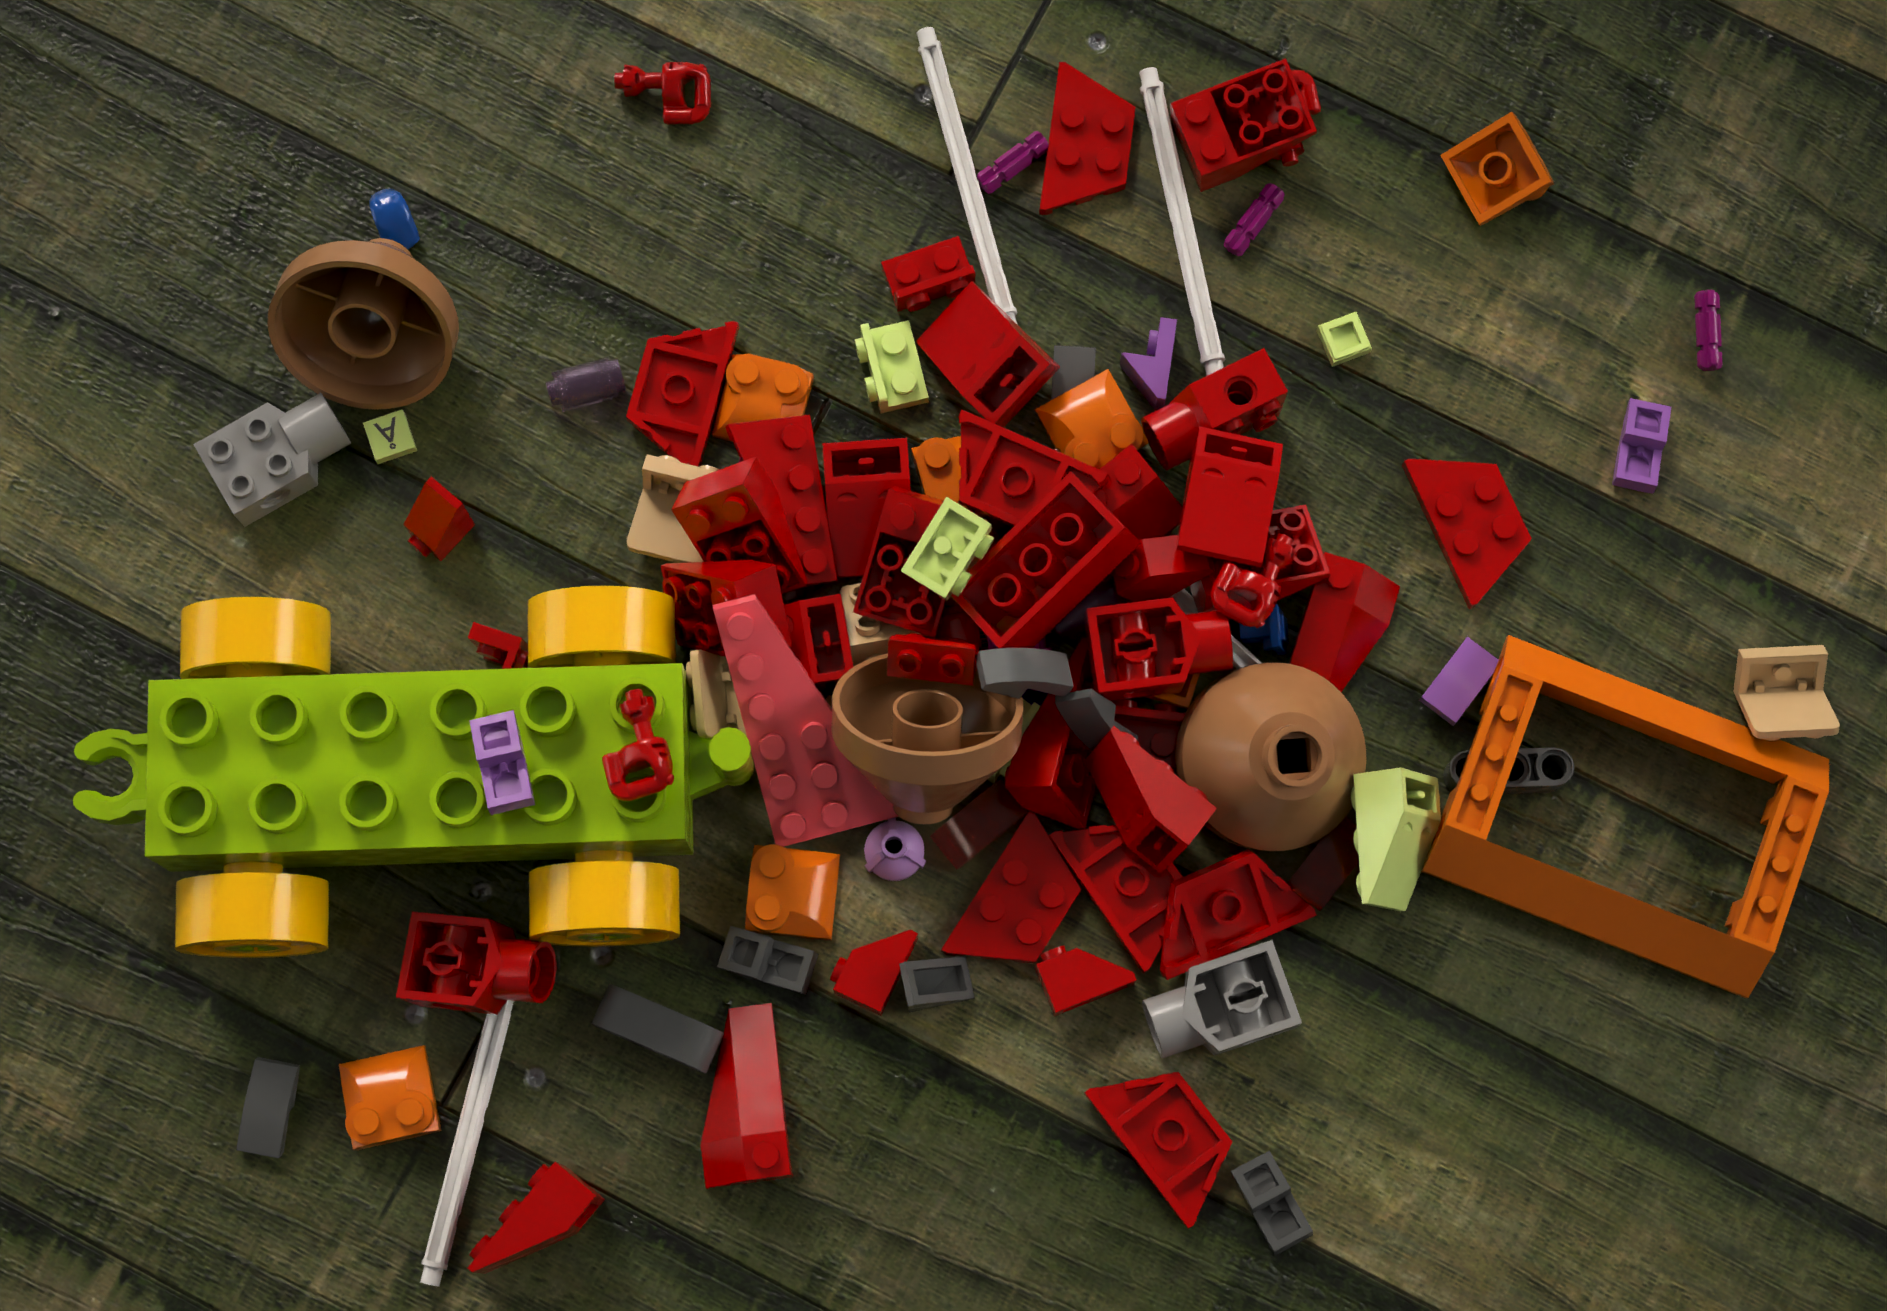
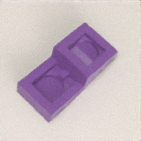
M1630 398L1621 431L1612 485L1651 494L1654 493L1658 485L1662 450L1667 442L1671 414L1670 406Z
M1467 637L1419 701L1454 726L1494 673L1498 659Z
M514 710L469 720L476 760L481 770L487 808L490 814L494 815L535 805Z

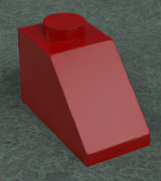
M431 476L425 482L403 525L411 535L407 542L425 558L432 553L437 559L442 561L475 524L464 504Z
M1178 535L1139 540L1141 544L1112 571L1117 595L1134 602L1168 598L1215 572L1212 557L1177 550Z
M910 929L853 949L848 959L840 957L830 977V980L836 983L833 988L834 994L881 1016L901 976L899 964L908 961L918 940V933Z
M1064 945L1042 953L1040 956L1043 961L1035 966L1036 973L1054 1017L1133 986L1137 981L1134 972L1078 948L1066 951Z

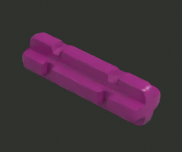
M1034 131L1024 139L1023 145L1018 143L996 159L993 167L988 165L977 174L979 185L987 194L993 193L1001 187L1003 180L1005 182L1009 181L1032 163L1033 157L1038 159L1047 152L1049 144L1039 131Z
M1272 183L1265 185L1259 193L1258 199L1253 201L1236 224V229H1232L1226 237L1224 247L1229 252L1238 257L1243 255L1249 247L1250 240L1255 239L1272 216L1273 210H1276L1282 203L1285 196L1283 190Z
M1702 290L1696 292L1694 296L1695 309L1699 310V313L1695 315L1696 347H1700V351L1697 352V366L1702 371L1719 370L1723 365L1722 352H1718V348L1722 346L1720 314H1717V310L1720 309V297L1715 290Z

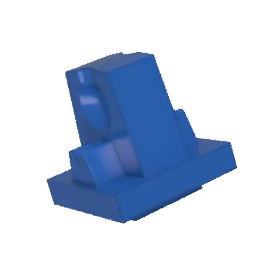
M1277 604L1271 615L1264 621L1265 624L1256 628L1239 623L1240 640L1244 644L1263 643L1265 651L1274 650L1278 655L1286 654V644H1289L1287 618Z

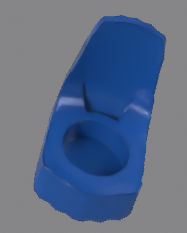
M389 188L380 190L371 196L369 207L380 237L396 241L407 250L413 247L420 237L402 194L397 190Z

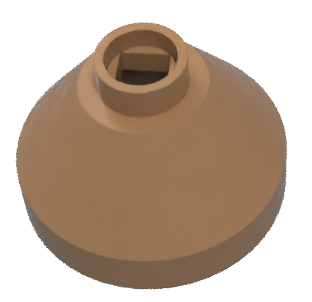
M384 238L372 239L370 241L330 242L300 254L288 265L279 280L269 306L267 322L269 337L277 356L297 380L315 393H322L327 399L362 409L402 407L414 403L434 391L447 374L459 333L456 308L442 283L425 266L415 260L403 245Z
M888 653L865 660L847 671L834 688L831 731L835 745L861 774L893 804V809L900 818L915 824L941 822L951 815L954 806L959 804L1002 768L1017 752L1022 738L1023 698L1021 696L1020 699L982 690L978 669L973 686L887 676Z
M1261 663L1237 668L1223 674L1207 685L1196 696L1186 711L1179 727L1175 748V766L1177 776L1189 786L1201 790L1207 796L1208 801L1217 808L1205 823V826L1210 831L1227 842L1240 847L1263 851H1285L1297 849L1321 839L1335 829L1353 807L1351 803V790L1354 787L1353 774L1364 773L1366 770V745L1362 727L1354 709L1345 696L1331 682L1319 674L1297 665ZM1292 739L1295 743L1298 761L1294 773L1282 774L1278 770L1276 745L1279 740Z

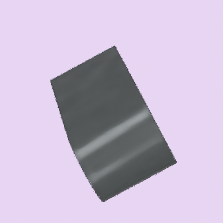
M1519 748L1513 764L1517 769L1518 779L1516 781H1507L1503 794H1533L1557 791L1571 779L1574 773L1572 757L1568 752L1560 748ZM1470 750L1459 752L1444 769V783L1450 791L1457 787L1459 777L1456 774V765L1465 764ZM1551 761L1555 763L1560 769V779L1552 780L1547 778L1541 768L1542 762Z
M612 984L608 985L591 1023L593 1026L705 1074H707L724 1035L723 1032Z

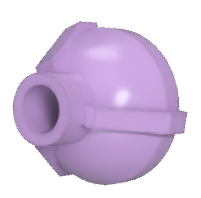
M896 817L876 826L866 839L864 853L867 864L865 868L869 873L873 872L882 879L888 881L907 879L919 868L923 869L926 860L923 859L924 843L919 832L908 823L896 821ZM893 839L902 843L901 851L895 854L886 850V844Z

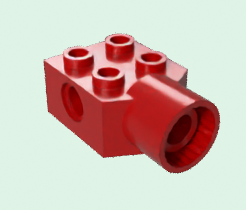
M1265 348L1189 384L1168 405L1142 417V429L1156 459L1168 471L1191 459L1199 426L1241 435L1253 428L1256 432H1261L1274 425L1278 421L1277 416L1280 415L1288 390Z
M1173 597L1086 608L1084 623L1094 691L1109 701L1178 693L1182 691L1187 676L1190 674L1233 668V648L1228 617L1218 610L1185 614Z
M412 911L396 998L420 1007L498 1015L507 1000L543 1003L551 994L555 983L557 970L556 955L550 943L516 939L512 928L491 919Z

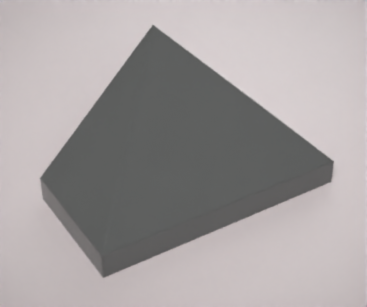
M966 956L907 961L899 964L909 1013L975 998Z

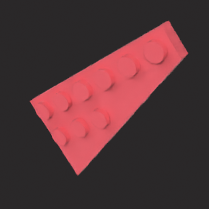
M753 594L712 605L746 735L750 742L751 754L775 844L785 847L899 817L893 809V804L861 774L835 745L831 731V707L821 692L818 691L808 676L807 671L796 658L756 595Z

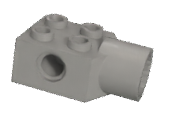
M319 393L287 412H283L267 402L193 445L232 513L246 527L318 486V462L351 444V441L322 393Z
M1272 940L1190 967L1185 974L1183 987L1142 1000L1145 1017L1161 1058L1201 1045L1205 1046L1216 1056L1295 1029L1302 1024Z

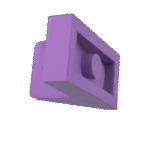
M1160 318L1158 331L1150 330L1146 355L1121 353L1120 367L1154 410H1158L1165 405L1177 319Z

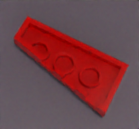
M810 414L728 424L725 429L730 441H733L739 454V462L757 457L778 491L807 579L806 586L836 582L837 575Z

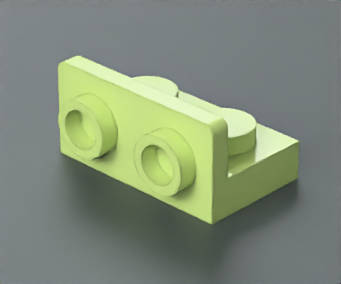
M909 320L870 329L869 323L860 325L861 338L854 339L860 364L868 362L871 377L864 378L869 401L878 402L880 414L928 403L929 396Z
M946 497L904 564L901 572L935 592L946 601L951 594L959 597L972 576L966 572L974 557L982 560L994 541V537L989 535L992 529L991 523Z

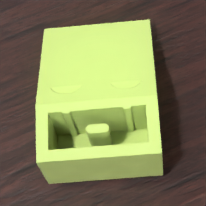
M1401 767L1353 774L1354 787L1351 790V803L1356 811L1357 823L1353 839L1355 849L1359 854L1360 869L1356 885L1362 899V904L1399 912L1406 911L1441 822L1438 778Z

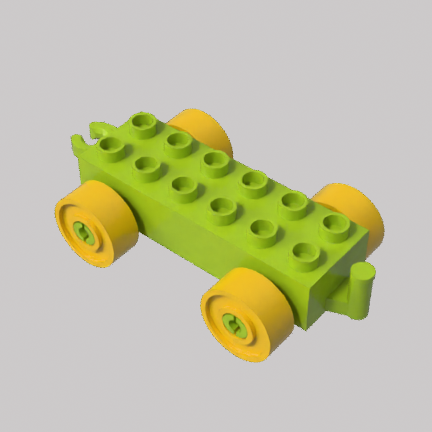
M627 586L570 587L543 592L528 600V668L330 674L331 613L328 609L305 601L272 597H230L196 602L184 607L181 611V679L148 680L147 733L132 734L127 730L119 729L102 730L90 734L78 742L74 748L75 756L87 765L95 766L107 759L116 757L128 761L133 772L131 785L120 795L110 797L104 796L97 791H79L73 798V805L76 809L99 823L111 825L133 824L146 819L145 857L170 872L224 870V873L193 876L176 882L175 950L190 955L228 958L299 956L319 953L328 949L329 882L314 876L282 873V868L575 859V862L538 867L529 872L530 940L544 941L551 945L598 947L642 945L677 939L680 937L679 869L661 863L633 861V857L693 855L692 800L727 785H743L751 778L754 772L749 739L737 728H722L712 739L701 738L698 734L691 732V687L687 682L683 663H676L675 600L671 596L659 591ZM642 689L644 696H651L654 699L655 712L651 720V726L654 736L663 737L668 743L673 763L672 774L674 775V781L661 792L633 801H622L614 797L608 787L602 757L605 754L617 752L624 746L637 741L633 726L623 719L619 705L626 701V692ZM514 710L535 805L491 815L487 808L481 770L476 760L469 720ZM648 767L628 774L625 777V782L637 781L652 776L655 773L652 767Z

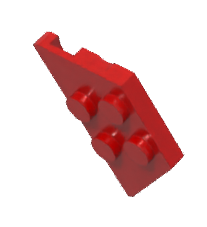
M1059 62L1039 215L1051 214L1053 209L1074 202L1076 205L1091 201L1097 195L1116 193L1125 190L1136 107L1066 62Z
M730 321L725 322V326L703 331H700V328L683 331L677 336L663 335L647 340L626 418L630 424L668 456L678 459L681 463L700 467L702 464L726 378V369L730 363L738 335V322Z
M961 410L959 414V423L961 425L959 501L962 505L1014 527L1070 471L1093 493L1106 485L1110 479L1108 473L972 413Z
M1407 459L1402 464L1405 474L1468 608H1474L1532 538L1497 464Z
M1029 810L945 942L941 949V952L944 954L975 956L993 960L1005 959L1035 964L1081 892L1079 884L1036 814Z
M1099 825L1089 827L1088 829L1067 832L1062 830L1050 834L1049 837L1062 858L1142 973H1146L1163 945L1170 882L1183 876L1173 862L1161 874L1126 846L1116 825Z
M1247 849L1170 882L1160 964L1161 975L1166 980H1169L1187 972L1190 967L1222 957L1316 916L1315 909L1298 896L1254 852Z
M1179 1072L1089 1088L1084 1092V1095L1187 1229L1192 1227L1233 1141Z

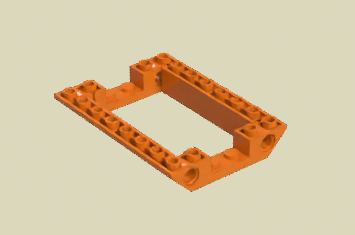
M1508 635L1479 711L1482 718L1457 787L1449 794L1441 816L1440 825L1421 872L1738 996L1749 998L1775 953L1829 793V759L1782 740L1769 741L1758 739L1752 735L1750 728ZM1539 693L1772 784L1778 782L1774 797L1768 799L1760 821L1761 824L1767 827L1743 897L1732 903L1725 927L1728 928L1727 934L1486 840Z

